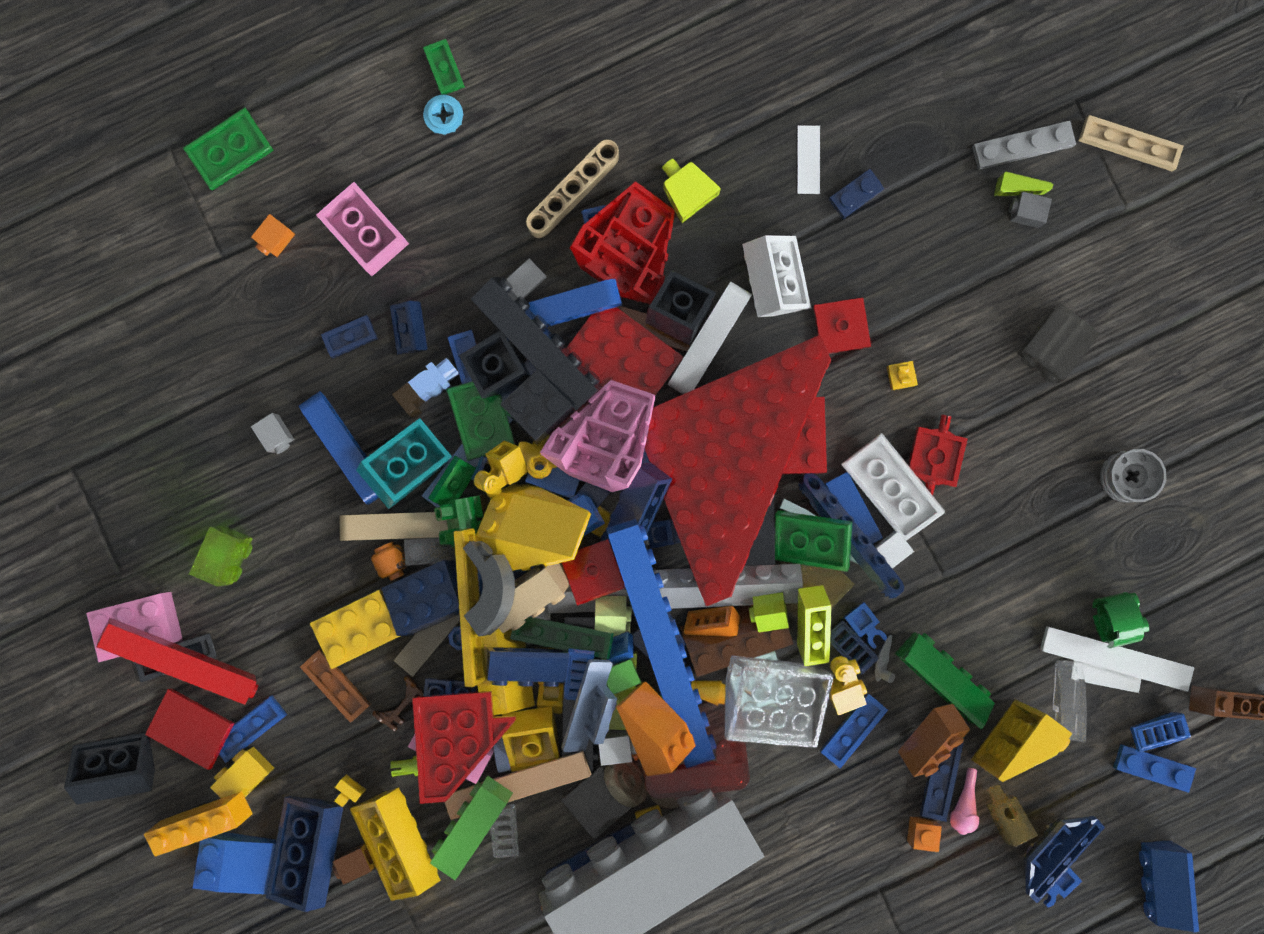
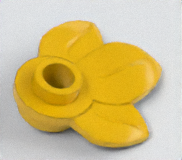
M550 435L539 445H536L534 442L533 444L522 441L519 443L527 465V471L533 478L543 479L551 473L553 468H557L540 453ZM539 464L544 466L542 470H536L535 467Z

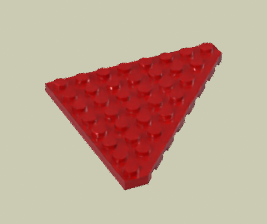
M821 335L653 407L645 451L649 461L672 478L664 500L705 606H710L732 597L737 580L743 571L753 542L759 533L764 516L773 500L780 478L786 469L794 445L807 419V414L819 391L826 369H828L831 362Z

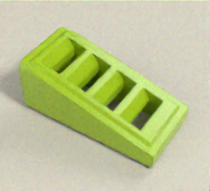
M1004 172L997 180L994 196H1018L1022 192L1045 195L1053 188V184L1027 176Z

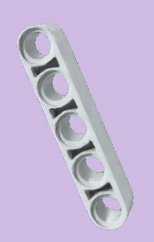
M733 282L729 283L669 381L668 386L681 394L695 389L752 296L751 293Z

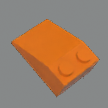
M646 681L641 682L616 706L647 776L672 773L696 746L686 722Z

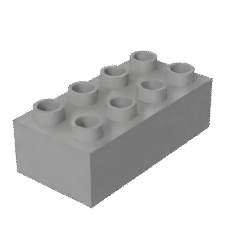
M699 782L681 791L675 797L680 807L662 817L658 809H654L636 819L631 824L636 834L620 844H617L615 838L611 836L592 846L587 851L591 861L573 872L569 864H564L548 873L542 879L546 889L538 895L544 917L554 934H643L756 863L764 855L734 802L713 786L705 790L702 783Z

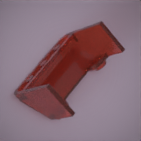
M736 710L731 712L734 738L723 739L717 744L715 750L716 761L704 762L686 768L685 764H681L672 773L647 776L642 766L648 794L656 799L696 795L706 789H711L713 793L745 788L749 783L750 775L742 711Z

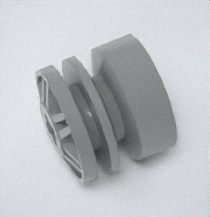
M1131 449L1113 454L1104 462L1100 471V483L1104 491L1112 499L1120 502H1146L1151 500L1163 490L1166 482V469L1162 460L1153 452L1145 449ZM1127 472H1132L1133 474L1130 477L1131 481H1126L1125 479L1128 476Z

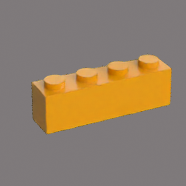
M240 791L163 819L145 832L144 836L155 857L235 829L253 813L243 792Z

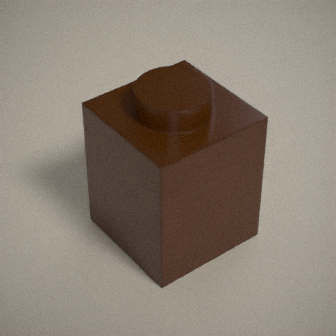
M365 843L339 854L333 861L334 874L337 879H341L343 885L370 873L375 867Z

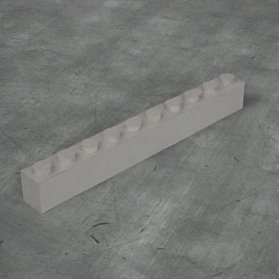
M800 564L744 566L735 585L732 597L710 606H705L691 568L653 570L654 574L660 573L664 587L659 590L662 597H668L671 608L753 605L754 596L781 592L784 594L786 604L798 603V589L803 587ZM569 584L564 593L566 596L555 605L551 602L548 604L549 613L595 612L596 599L577 606ZM626 588L605 595L626 596V606H630L631 610H633Z

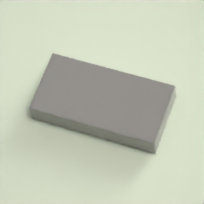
M529 258L506 280L512 285V291L517 297L522 296L525 298L547 277Z

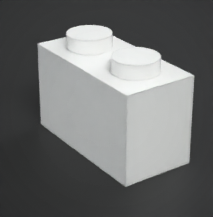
M609 730L606 733L604 743L599 744L601 766L632 762V754H636L627 730Z

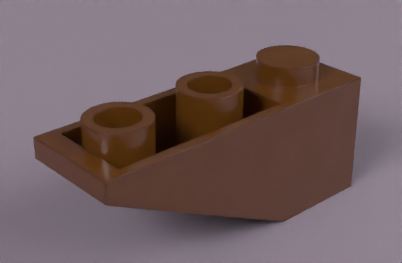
M1192 685L1189 711L1217 717L1264 720V695Z

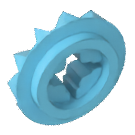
M438 95L430 99L423 113L427 127L434 133L443 135L455 132L459 125H462L464 115L460 103L448 95ZM443 106L447 114H451L446 117L445 124H443L440 117H436L442 113Z

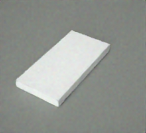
M882 433L841 464L895 531H899L906 541L945 513V510Z

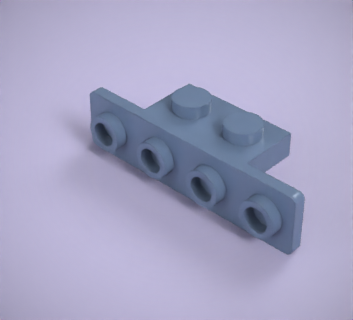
M588 660L561 747L564 752L585 751L589 738L593 744L604 743L606 733L609 731L613 711L617 705V698L606 686L612 668L610 660Z

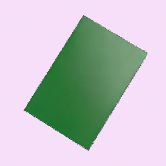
M246 108L238 111L183 147L212 191L274 151Z
M473 381L447 389L467 461L478 459L481 456L485 457L487 452L503 441L516 445L507 414L500 405L503 402L501 394L481 398Z
M777 511L775 513V560L848 572L850 568L852 521Z

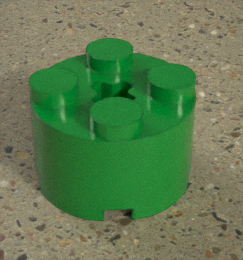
M1123 592L1093 601L1092 609L1097 608V615L1093 616L1097 633L1102 642L1108 641L1109 645L1107 647L1110 649L1140 642L1143 640L1144 632L1149 631L1148 621L1141 615L1139 609L1140 602L1136 593L1129 594L1128 592Z

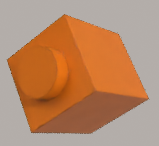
M269 214L251 238L258 242L255 247L266 256L272 253L278 257L295 236V233Z
M910 817L907 842L913 849L939 852L942 826L934 819Z

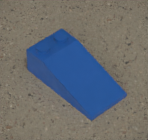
M223 832L201 840L193 888L214 892L267 894L276 840Z

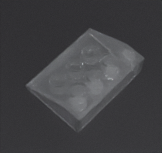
M731 655L725 684V739L817 748L834 675L820 665L804 666V663Z

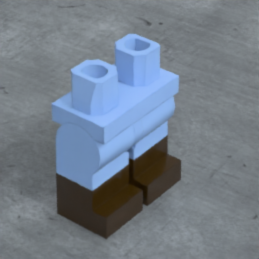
M447 358L437 366L432 362L426 366L428 370L420 372L392 394L407 414L414 419L422 414V411L419 409L422 404L431 397L441 395L444 389L447 391L448 388H451L452 386L449 382L459 375Z

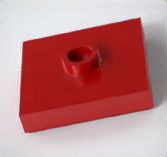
M863 298L813 306L817 334L822 336L829 354L871 347Z
M608 539L577 550L574 560L562 562L577 606L626 588Z

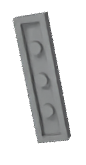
M1066 121L976 143L972 146L977 168L981 170L1071 148L1076 145L1071 122Z

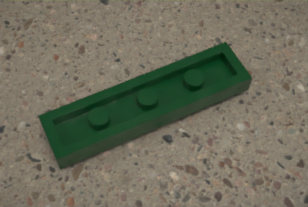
M531 616L524 619L525 623L520 628L511 632L510 639L566 651L569 648L595 651V657L604 659L610 658L614 633L536 617L533 618Z

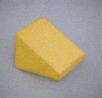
M559 683L558 687H547L539 684L537 708L552 706L553 713L562 714L564 683Z

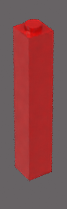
M110 617L97 642V648L244 705L248 698L252 699L258 688L254 674Z

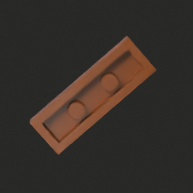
M321 649L300 666L350 723L371 705L338 667L330 668Z

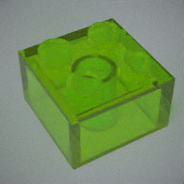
M210 527L189 575L215 586L233 584L242 573L240 566L243 559L248 558L251 553V541L253 538L228 527Z

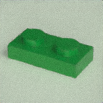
M446 39L423 47L441 95H446L465 87Z
M455 455L428 498L440 506L444 505V502L459 499L469 484L476 468Z

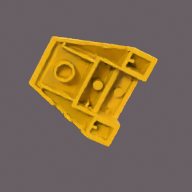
M513 484L503 488L499 495L491 498L475 539L489 545L493 551L492 555H505L512 571L518 569L527 571L531 570V566L543 564L548 566L574 560L591 513L536 485Z

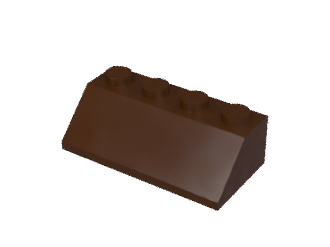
M753 605L735 607L740 615L737 636L686 635L684 633L685 625L680 626L697 677L793 645L788 628L758 632L756 622L751 623L749 608L753 607Z

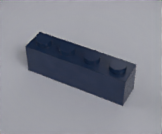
M651 462L641 464L629 487L621 491L620 500L616 509L610 515V522L607 528L636 519L638 526L644 525L646 533H648L672 478ZM606 529V531L602 534L600 540L602 542L608 539L611 549L613 551Z

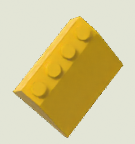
M1015 699L971 760L1004 782L1064 751L1069 745V738L1073 733L1046 713Z

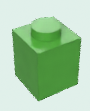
M632 658L612 665L606 686L613 694L641 683Z

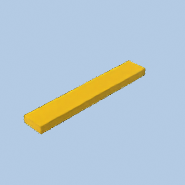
M474 528L454 531L465 687H474L485 681L482 636L479 637L464 617L480 599L478 568L463 549L470 541H476Z

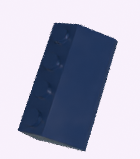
M285 796L267 888V899L303 912L325 907L343 807L322 799Z

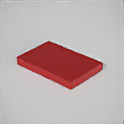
M168 689L145 735L209 770L212 769L234 723L174 689Z

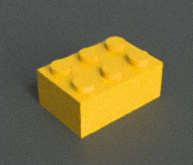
M382 589L310 623L331 669L400 637L396 635Z

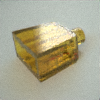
M1001 784L987 789L993 803L987 805V808L1004 843L1015 847L1038 836L1016 796L1006 795ZM1006 807H1008L1009 812H1008V814L1005 816V815H1004V810H1005Z

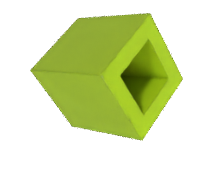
M783 592L753 597V607L749 608L751 623L756 622L758 632L789 628Z

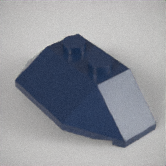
M1095 816L1057 819L1045 828L1043 836L1037 842H1033L1028 847L1027 854L1024 856L1026 894L1037 904L1105 828Z

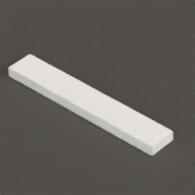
M1046 626L1040 651L1187 692L1189 690L1194 667L1123 647L1110 649L1107 647L1108 643Z

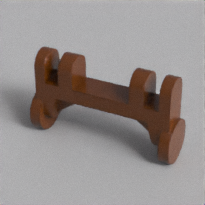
M407 675L403 678L407 686L406 697L396 709L386 712L374 710L372 713L379 722L386 724L395 732L398 730V727L392 721L395 720L398 724L402 725L405 720L399 713L410 701L413 702L412 698L417 697L415 696L417 693L420 696L424 694V691L417 686V683Z

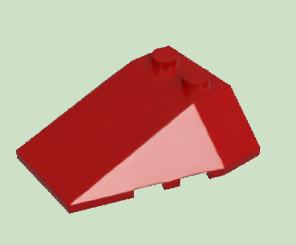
M634 182L579 229L570 249L580 269L599 282L616 279L620 297L651 304L664 283L665 275H663L665 262L668 259L667 246L668 241L671 239L675 210L639 183Z

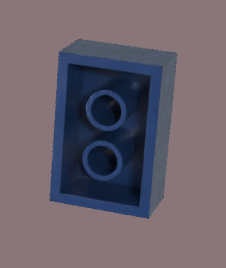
M443 560L381 588L397 636L414 635L460 615L456 560Z

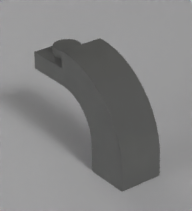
M470 541L463 549L482 576L483 591L477 604L464 617L480 637L491 635L506 620L514 601L515 581L513 571L505 555H492L493 551L486 543Z

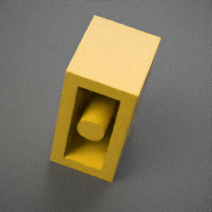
M254 747L247 751L242 749L232 759L234 764L229 769L224 767L214 777L216 782L210 788L220 798L240 791L246 797L274 767Z

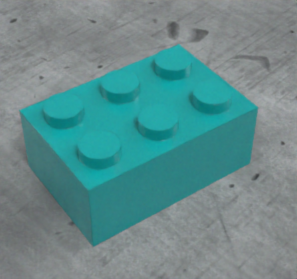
M419 418L361 461L356 471L389 509L444 467L452 456Z

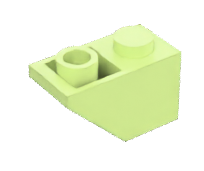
M603 596L597 598L595 603V630L614 633V636L625 632L630 633L631 607L626 606V596Z

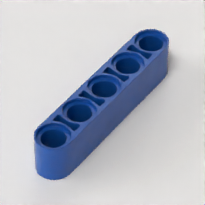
M609 279L529 302V309L535 316L537 314L540 315L547 322V327L618 307L622 305L616 279Z
M319 391L300 404L299 408L359 496L367 505H370L379 497L356 471L361 461L367 458V456L330 402Z

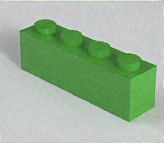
M489 776L486 777L482 784L477 782L469 794L473 797L470 803L464 801L457 812L460 818L457 822L454 820L450 822L444 832L448 836L444 841L439 839L431 851L435 856L430 864L456 880L508 803L513 792Z

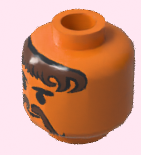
M390 542L374 550L375 554L371 560L379 577H389L390 581L404 575L403 570L408 567V561L400 545H393Z

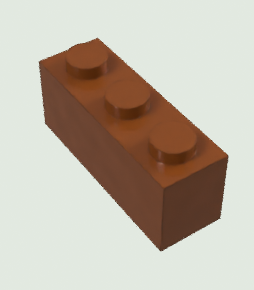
M953 704L934 708L899 749L898 753L913 777L920 775L930 776L938 771V765L951 756L950 752L953 748L963 743V737L969 732L970 728Z

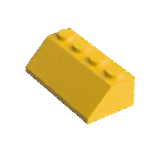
M498 628L491 635L482 636L485 681L478 684V692L492 691L494 715L506 714L535 706L532 686H518V681H507L506 686L492 685V681H487L486 679L487 647L526 648V642L510 639L512 629L502 633Z
M399 788L383 792L350 808L391 901L418 896L441 881L437 874V868L430 864L432 860L427 851V845L420 836L416 820L411 816L406 804V798Z

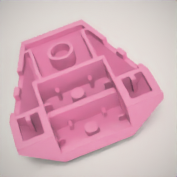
M610 380L588 400L589 404L579 413L576 411L570 416L571 420L562 428L558 427L553 431L541 450V455L573 478L610 492L628 488L641 467L655 401L654 394Z

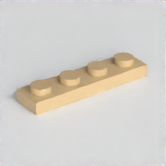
M1091 115L1086 117L1079 138L1080 142L1169 171L1177 169L1183 150V145Z

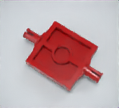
M941 415L938 429L931 430L917 427L908 466L925 483V487L932 495L935 485L957 487L968 438L956 436L948 431L952 417L947 415Z

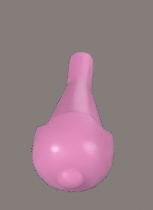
M967 768L964 788L954 811H951L950 814L951 826L961 835L974 832L979 825L975 799L977 770L973 768Z

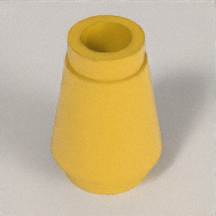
M692 681V690L698 689L702 700L717 706L718 704H725L728 684H723L722 681Z

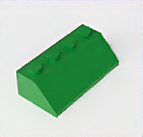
M914 632L895 652V655L949 705L953 704L964 719L982 729L995 704L989 698L991 693L981 684L976 686L971 682L972 675L964 668L960 667L958 670L952 664L954 659L944 650L939 652L934 648L935 641L926 633L920 635Z

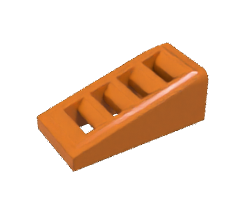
M733 605L688 611L684 633L686 635L737 636L740 615ZM697 619H700L699 625H696Z

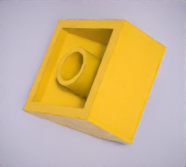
M552 706L502 714V716L516 715L515 722L502 736L512 772L561 757L557 725Z

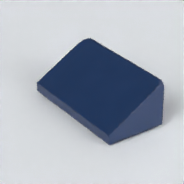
M406 301L390 306L397 355L427 350L421 303L418 301Z

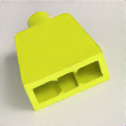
M671 159L662 167L669 177L663 183L664 192L682 223L720 193V187L692 162L681 169L677 162Z

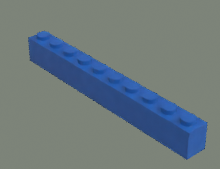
M633 519L606 528L663 700L686 722L694 738L696 746L685 757V766L689 768L715 759L713 749H716L717 746L713 734L707 735L705 727L710 725L705 711L701 713L699 711L698 704H701L702 701L698 689L692 690L690 684L695 679L691 667H685L683 658H686L687 655L683 643L677 644L675 635H678L679 631L675 619L670 621L667 612L672 611L668 597H662L659 590L664 585L660 573L654 574L652 565L656 564L652 549L646 550L644 541L648 540L644 525L638 526L637 520Z

